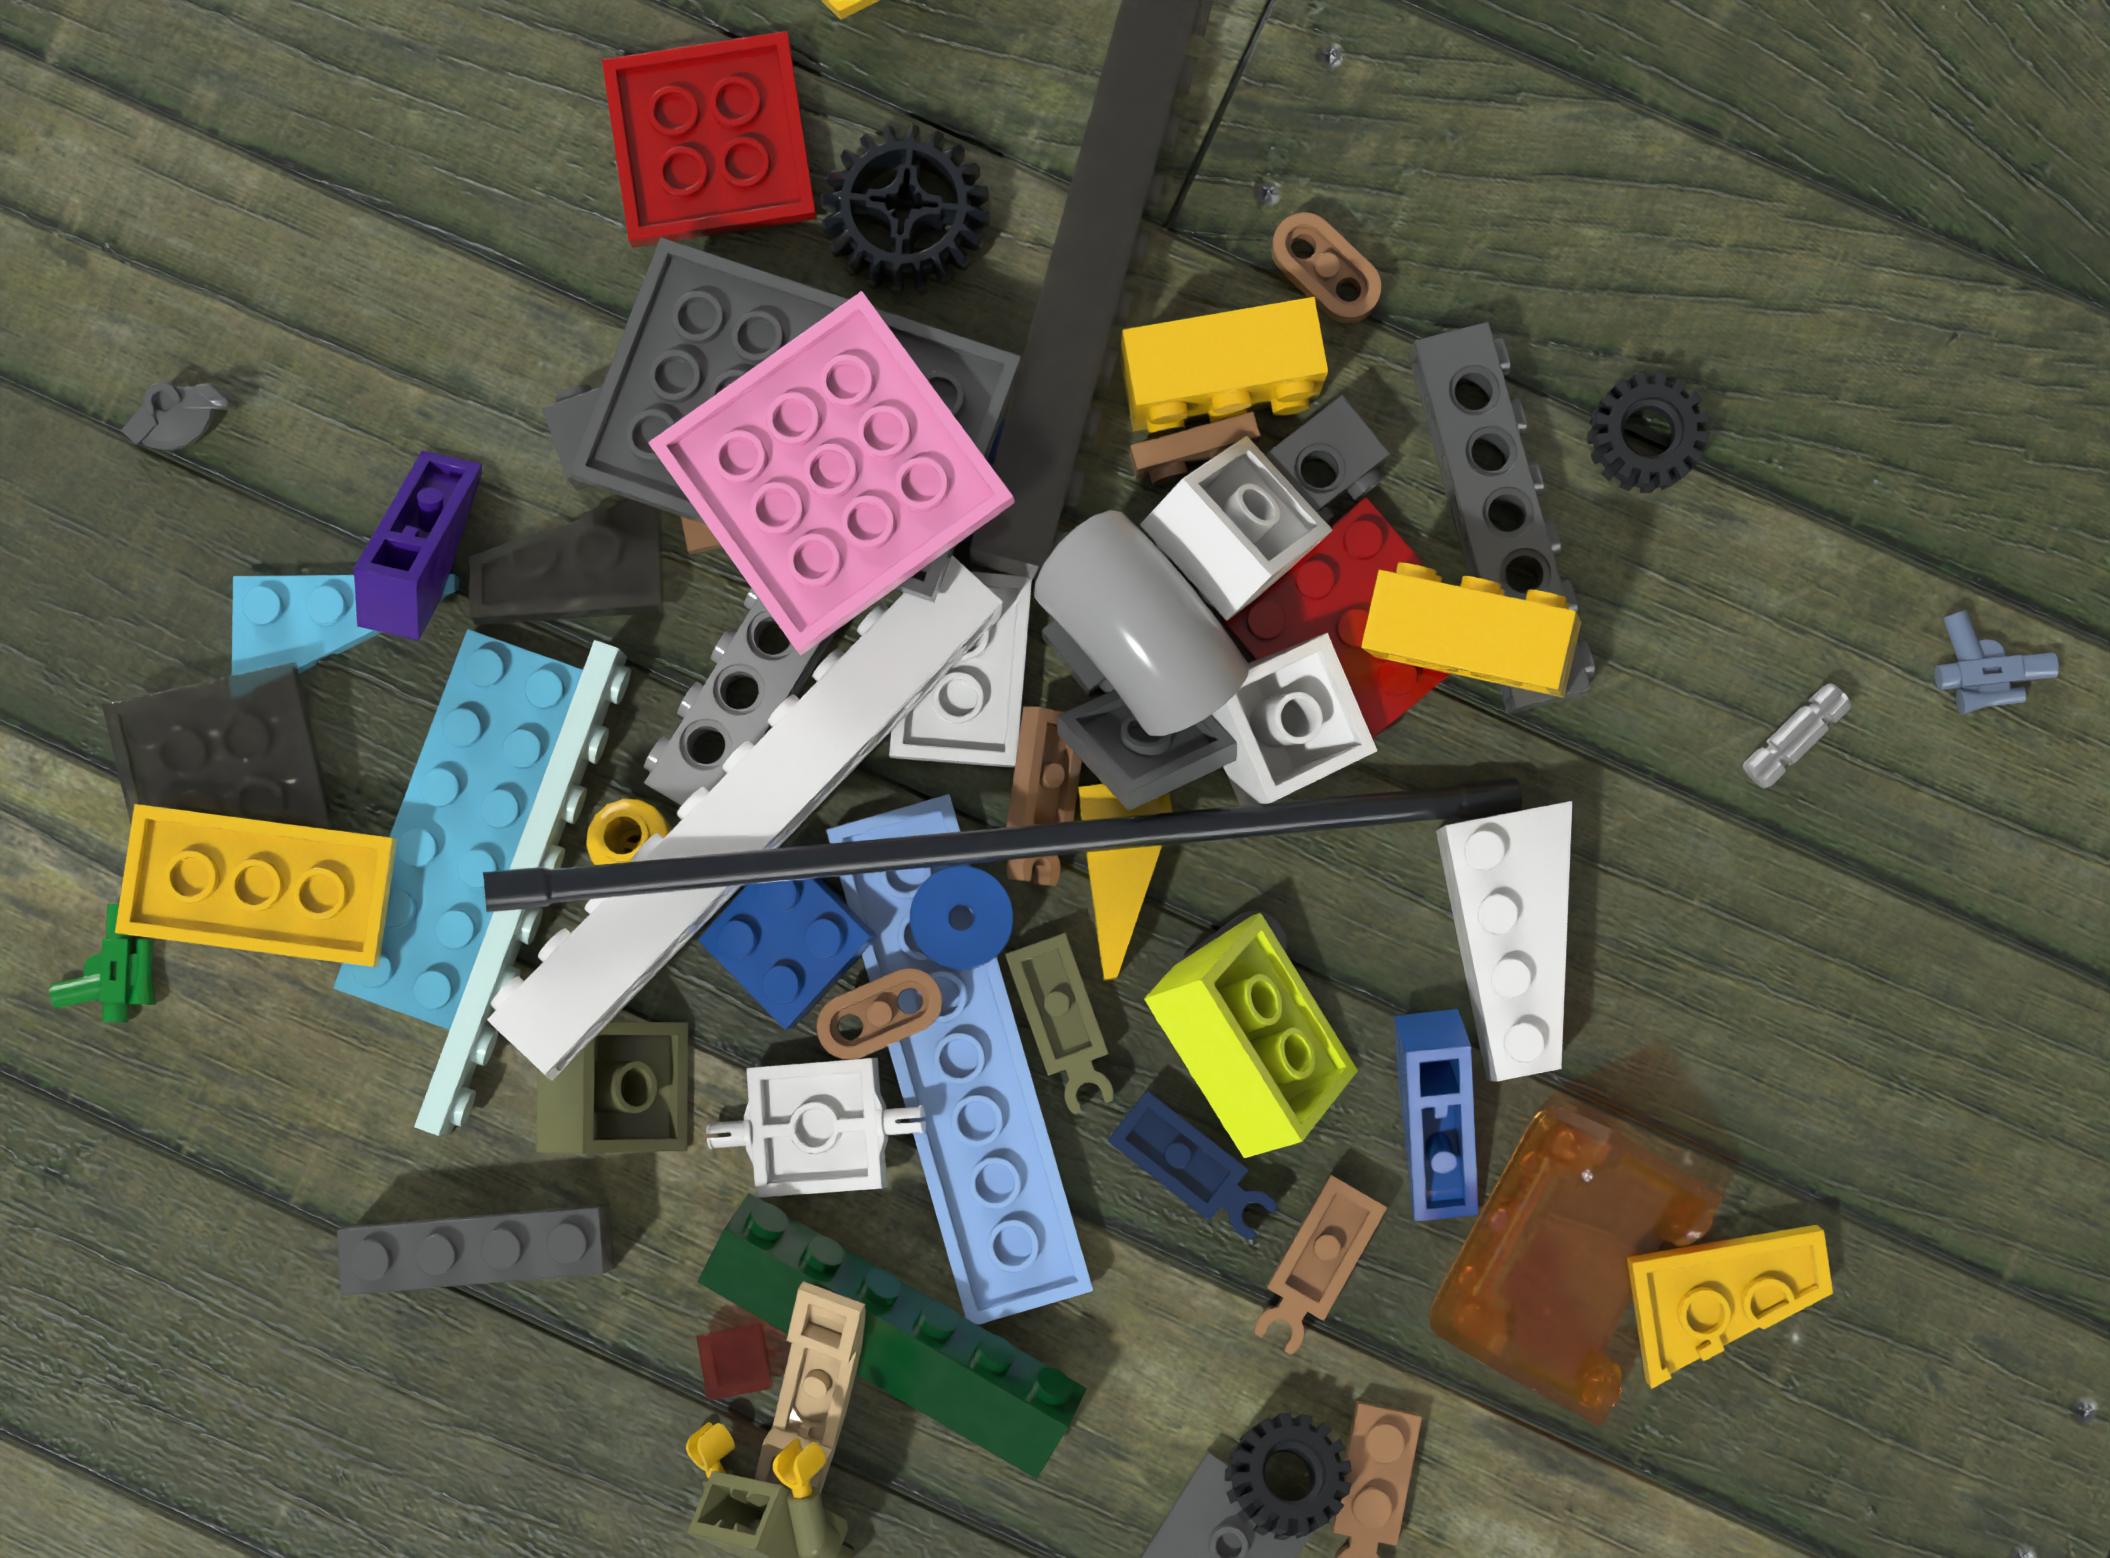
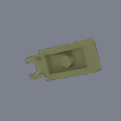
M1066 933L1005 954L1048 1076L1063 1070L1067 1072L1069 1081L1065 1087L1064 1095L1069 1110L1074 1115L1081 1112L1076 1094L1078 1088L1088 1082L1099 1086L1105 1103L1113 1101L1114 1094L1110 1081L1102 1073L1094 1070L1091 1061L1109 1053Z

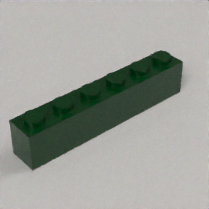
M748 1193L724 1228L697 1281L698 1283L786 1334L789 1332L798 1288L803 1281L865 1304L864 1336L856 1375L1035 1479L1038 1478L1069 1428L1087 1390L1086 1387L1068 1378L1060 1370L1049 1367L1011 1345L1003 1337L994 1335L959 1315L946 1304L937 1302L902 1282L889 1271L880 1269L845 1249L835 1240L821 1235L788 1216L780 1208Z

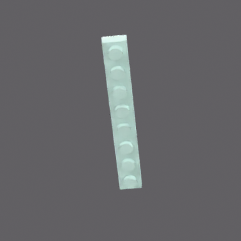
M596 640L593 642L509 870L533 867L561 868L565 848L558 846L562 832L566 822L575 824L582 811L587 788L580 786L586 767L588 762L597 764L600 760L609 735V728L602 726L610 702L615 704L621 702L630 680L631 669L624 666L627 656L619 648ZM542 908L493 912L416 1120L415 1128L437 1136L450 1135L454 1125L463 1127L467 1121L476 1096V1091L468 1088L477 1064L482 1066L487 1064L498 1037V1030L491 1028V1023L487 1020L496 1011L491 1006V1002L508 982L517 976L520 977L521 970L513 967L522 942L529 945L533 941L541 922Z

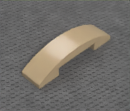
M804 1281L798 1288L786 1340L792 1342L773 1426L763 1441L754 1480L782 1485L792 1490L778 1479L773 1471V1462L777 1455L794 1438H798L803 1450L811 1442H815L825 1453L826 1464L810 1479L811 1486L819 1488L821 1493L842 1429L857 1372L864 1336L865 1304Z

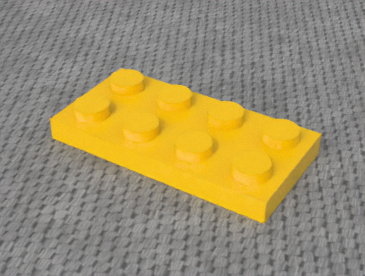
M134 804L115 933L379 967L398 839Z

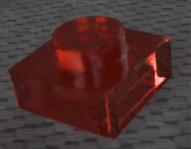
M763 1322L702 1333L696 1336L707 1401L768 1390L774 1387Z

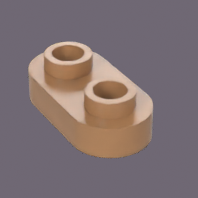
M1307 212L1296 213L1287 217L1279 224L1272 241V258L1277 268L1308 298L1315 297L1316 306L1329 318L1337 322L1355 323L1365 319L1372 313L1381 294V280L1375 267L1326 220L1316 214ZM1297 241H1306L1313 247L1314 254L1306 259L1298 258L1293 254L1291 246ZM1341 284H1351L1358 290L1359 297L1352 302L1343 301L1338 297L1336 288Z
M914 968L897 970L830 1000L822 1008L817 1019L818 1038L822 1046L835 1057L848 1060L865 1057L931 1027L938 1019L942 1010L943 998L941 989L937 982L922 970ZM906 989H916L922 995L923 1003L920 1010L916 1013L906 1014L899 1007V996ZM850 1014L858 1016L863 1023L861 1035L854 1040L845 1039L839 1031L840 1021L843 1017Z

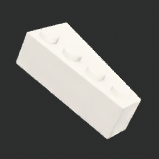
M1572 801L1449 824L1436 831L1487 1081H1502L1562 1069Z

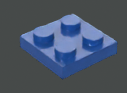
M821 878L748 884L703 933L698 941L787 1030L793 1029L878 936Z

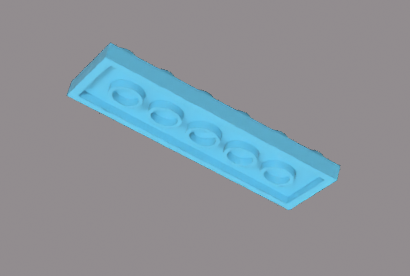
M467 629L389 837L398 840L379 967L342 963L333 989L450 1030L493 912H486L483 872L510 869L583 672L582 669Z

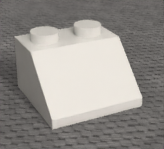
M1245 436L1185 476L1140 524L1155 541L1158 549L1178 566L1197 587L1202 598L1208 604L1215 607L1226 621L1258 598L1332 531L1330 526L1248 436Z
M1328 633L1248 663V677L1240 690L1224 706L1211 714L1237 742L1236 761L1223 767L1240 806L1272 803L1377 752L1375 743Z

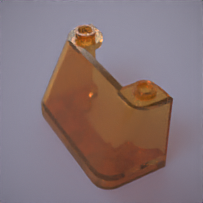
M1560 1106L1547 1107L1539 1112L1526 1128L1440 1287L1430 1310L1429 1321L1431 1329L1437 1336L1489 1367L1601 1427L1610 1409L1618 1401L1622 1390L1620 1366L1614 1359L1603 1353L1633 1298L1627 1257L1658 1252L1663 1240L1674 1245L1685 1246L1703 1237L1710 1229L1713 1217L1724 1196L1617 1131Z

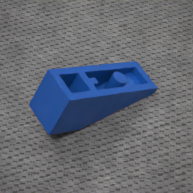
M1458 1009L1394 1016L1397 1077L1414 1221L1478 1215L1471 1044Z

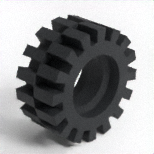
M1656 371L1652 377H1646L1645 372L1634 374L1630 380L1625 381L1623 379L1615 384L1593 412L1589 423H1592V428L1587 433L1588 444H1593L1594 451L1590 456L1594 465L1601 462L1605 470L1602 472V475L1608 481L1613 477L1621 481L1619 488L1630 491L1633 487L1640 488V493H1652L1656 488L1660 487L1661 490H1665L1673 486L1678 480L1684 478L1704 455L1702 450L1708 444L1710 432H1705L1704 428L1710 421L1707 410L1700 412L1697 405L1702 401L1701 397L1696 391L1691 396L1683 390L1687 383L1680 378H1677L1672 383L1666 380L1668 373ZM1641 410H1651L1661 414L1667 420L1671 428V442L1666 451L1658 455L1647 456L1631 448L1625 437V424L1631 414Z
M1291 1412L1280 1413L1273 1419L1268 1417L1246 1432L1239 1439V1444L1233 1447L1228 1459L1232 1460V1464L1225 1469V1481H1232V1489L1227 1492L1229 1502L1231 1504L1238 1501L1242 1510L1236 1515L1243 1523L1249 1519L1255 1522L1256 1526L1253 1531L1262 1536L1269 1532L1275 1533L1274 1539L1287 1540L1292 1536H1296V1539L1307 1536L1329 1523L1332 1517L1339 1514L1344 1507V1504L1341 1503L1342 1498L1350 1493L1352 1483L1345 1482V1475L1352 1472L1350 1460L1341 1461L1339 1455L1346 1448L1341 1439L1334 1443L1331 1442L1327 1435L1332 1429L1325 1423H1321L1317 1427L1311 1425L1312 1416L1300 1414L1296 1418H1291ZM1290 1452L1299 1456L1306 1463L1310 1472L1311 1483L1303 1499L1286 1501L1277 1497L1270 1490L1265 1478V1468L1273 1454Z

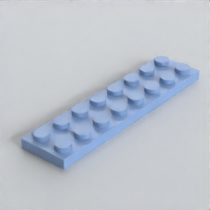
M947 794L827 829L826 831L830 843L960 832L951 797ZM970 864L840 876L848 907L878 936L862 953L869 981L872 982L900 969L914 968L929 974L937 982L942 992V1010L935 1023L928 1029L888 1046L905 1107L923 1105L926 1117L909 1118V1121H926L925 1133H913L966 1319L979 1325L1093 1291L997 957L979 968L971 970L949 969L929 959L918 947L912 935L910 908L913 898L923 882L942 869L953 866H970ZM959 906L953 909L949 917L951 926L957 930L970 928L974 922L973 911L966 906ZM916 989L904 990L898 999L900 1009L906 1014L916 1013L920 1010L923 1003L922 995Z

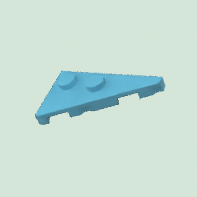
M449 574L439 603L446 596L459 591V577L455 574ZM354 575L233 576L231 697L236 700H249L258 695L257 691L291 674L298 675L316 666L320 659L330 654L338 655L382 633L357 627Z

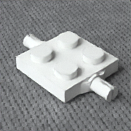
M878 1058L746 1068L749 1101L744 1114V1120L708 1122L706 1134L731 1133V1136L707 1138V1144L711 1150L715 1148L746 1146V1151L754 1167L756 1197H771L887 1187L885 1148L889 1138L888 1135L925 1133L926 1121L902 1123L901 1119L926 1117L923 1105L886 1109V1104L880 1094Z

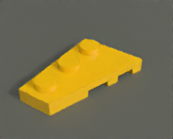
M1818 1225L1627 1257L1645 1380L1651 1389L1671 1379L1670 1374L1700 1358L1705 1361L1725 1350L1724 1345L1759 1327L1764 1330L1833 1294L1824 1230Z

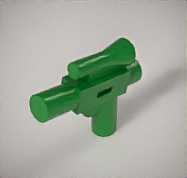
M107 904L106 939H102V953L94 954L87 959L83 968V977L50 984V998L55 1008L99 1000V1003H103L102 1022L128 1023L129 1004L156 1005L152 983L153 940L137 939L135 954L136 940H132V935L115 933L119 904Z

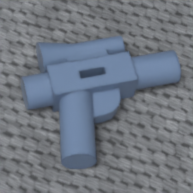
M1968 610L1943 618L1958 662L1937 665L1935 667V682L1939 690H1957L1956 705L1960 715L1988 706L2026 702L2025 688H2010V684L2058 676L2059 663L2055 653L2006 656L2004 648L1995 640H1978Z

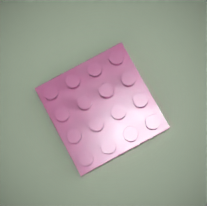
M862 291L648 442L800 656L1015 503L1010 491Z

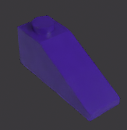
M421 451L354 567L357 627L414 640L421 638L441 601L482 476V464Z

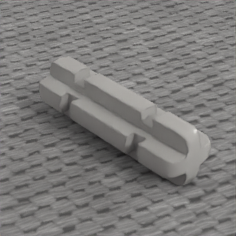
M1832 683L1822 686L1808 700L1809 707H1801L1766 741L1768 746L1766 749L1763 747L1758 749L1744 762L1743 769L1754 783L1763 789L1772 786L1786 772L1785 765H1794L1829 730L1828 723L1831 725L1834 722L1837 723L1851 709V701L1837 686Z

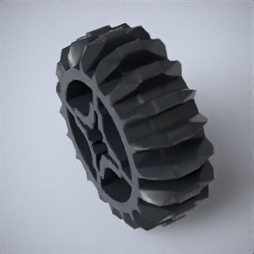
M914 123L907 130V140H897L895 129L893 126L887 125L883 129L885 141L883 144L876 146L873 138L868 134H863L860 137V144L864 153L861 157L853 151L843 150L840 154L841 162L849 172L829 170L827 181L836 191L821 195L820 202L822 208L833 213L821 221L822 228L825 234L838 235L830 244L834 257H844L851 254L845 264L846 271L850 276L860 274L869 266L866 277L869 288L877 289L884 277L888 276L890 277L893 295L898 296L902 294L904 279H914L917 293L925 294L928 291L926 276L934 273L938 282L943 286H947L951 283V275L947 264L952 263L963 271H966L971 266L969 256L961 247L970 250H981L983 248L984 237L975 229L983 228L990 224V213L978 207L989 200V192L987 186L973 185L981 176L980 167L977 163H968L960 166L965 157V148L961 144L951 146L943 153L944 134L939 132V130L930 135L927 143H922L919 126ZM898 168L896 178L889 186L882 189L868 188L867 194H861L875 177L888 170ZM920 169L929 171L942 179L953 192L958 204L942 202V196L925 192L920 187ZM910 186L911 198L915 209L910 211L908 219L905 220L904 233L902 235L896 211L901 210L903 201H906L907 188ZM854 216L867 217L870 224L883 226L890 231L891 253L881 250L867 241L856 227ZM943 226H951L947 234L938 243L924 251L913 253L915 241L920 235L928 231H942Z

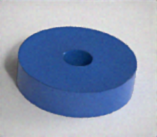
M953 866L934 873L919 887L910 908V927L918 947L933 962L949 969L971 970L986 965L1002 952L1010 939L1014 916L1009 896L997 879L978 868ZM966 906L973 911L974 922L970 928L957 930L951 926L949 917L952 910L956 907Z

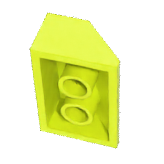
M1261 913L1250 916L1175 964L1144 998L1157 1022L1166 1033L1191 1076L1195 1079L1222 1122L1223 1127L1229 1133L1244 1158L1303 1142L1358 1072V1069Z

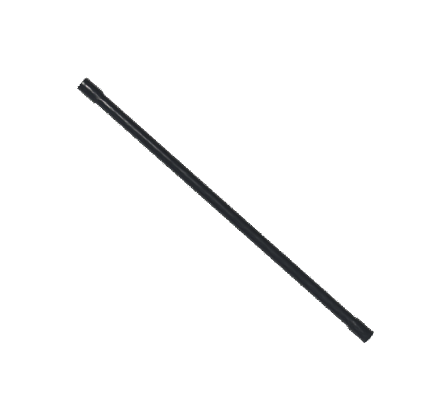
M1512 777L1461 782L1449 787L559 869L533 867L483 872L486 912L540 908L549 906L552 903L1449 818L1473 820L1521 811L1522 794L1518 780Z

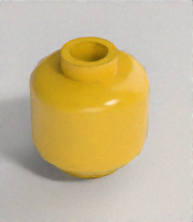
M621 799L609 803L595 814L588 828L586 846L590 859L594 865L631 862L634 854L649 838L658 833L664 839L673 830V826L654 806L642 800Z

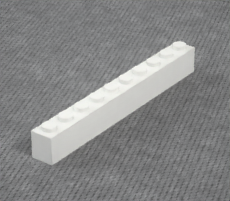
M952 556L935 603L903 593L890 608L883 603L879 604L859 625L857 632L861 637L845 654L839 648L831 652L814 671L812 677L817 682L801 699L794 694L786 698L769 717L768 724L772 728L756 745L749 740L741 744L724 763L722 769L727 774L710 792L705 787L695 791L677 812V816L681 819L679 824L664 839L658 833L649 838L634 854L631 862L778 848L976 644L985 632L1000 619L1003 601ZM741 885L590 899L584 908L590 915L572 933L564 928L545 944L538 954V958L543 963L525 981L517 976L498 992L491 1002V1006L496 1011L487 1020L552 1082Z

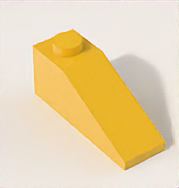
M1104 784L1078 787L1082 820L1172 812L1169 792L1128 811ZM1162 846L1086 853L1104 981L1114 980L1118 977Z

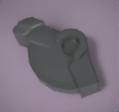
M158 382L147 388L142 406L120 431L136 445L173 451L189 447L205 435L214 419L215 411L236 410L238 402L226 389L212 384L179 387Z

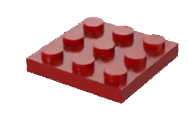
M787 31L602 59L628 241L632 248L658 244L660 237L670 241H680L817 219L791 46Z
M1365 497L1330 526L1332 531L1265 592L1226 621L1224 617H1221L1220 622L1254 661L1328 633L1372 739H1374L1447 678L1450 673L1376 658L1361 648L1379 570L1396 573L1398 562L1426 567L1368 498Z

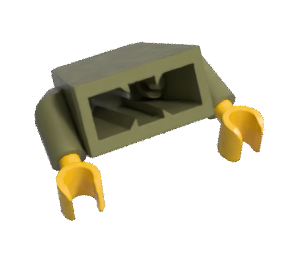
M707 1422L689 1437L686 1444L687 1454L699 1468L705 1471L707 1477L701 1481L704 1492L687 1531L688 1534L741 1558H854L853 1546L844 1541L848 1531L847 1520L823 1508L819 1488L811 1486L810 1479L826 1464L825 1453L817 1443L811 1442L803 1450L799 1439L794 1438L775 1458L773 1471L783 1484L792 1489L790 1490L782 1485L735 1476L732 1469L724 1470L720 1460L735 1448L734 1440L724 1425L716 1423L713 1426L712 1423Z

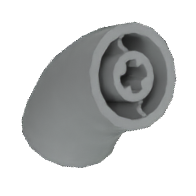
M1109 510L1092 516L1071 531L1056 546L1043 564L1035 582L1034 597L1040 606L1067 632L1095 664L1148 735L1165 736L1182 731L1204 720L1224 706L1240 690L1248 677V663L1209 608L1162 552L1122 512Z

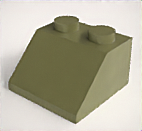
M609 1022L552 1082L537 1068L536 1152L594 1154L687 1151L688 1022Z

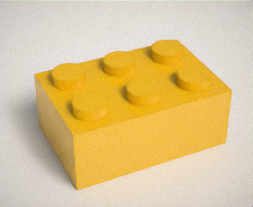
M1315 297L1122 330L1120 362L1133 432L1147 429L1149 437H1162L1184 431L1186 429V422L1210 419V423L1246 414L1250 411L1272 408V413L1275 416L1291 415L1306 411L1310 408L1309 401L1318 400L1328 375Z
M1398 562L1396 573L1379 570L1361 646L1365 651L1380 659L1564 698L1581 626L1577 612L1569 610L1570 604L1566 603V597L1530 589L1527 591L1526 600L1505 596L1506 590L1501 589L1502 584L1470 576L1462 577L1460 587L1441 583L1442 577L1436 575V570L1409 563Z

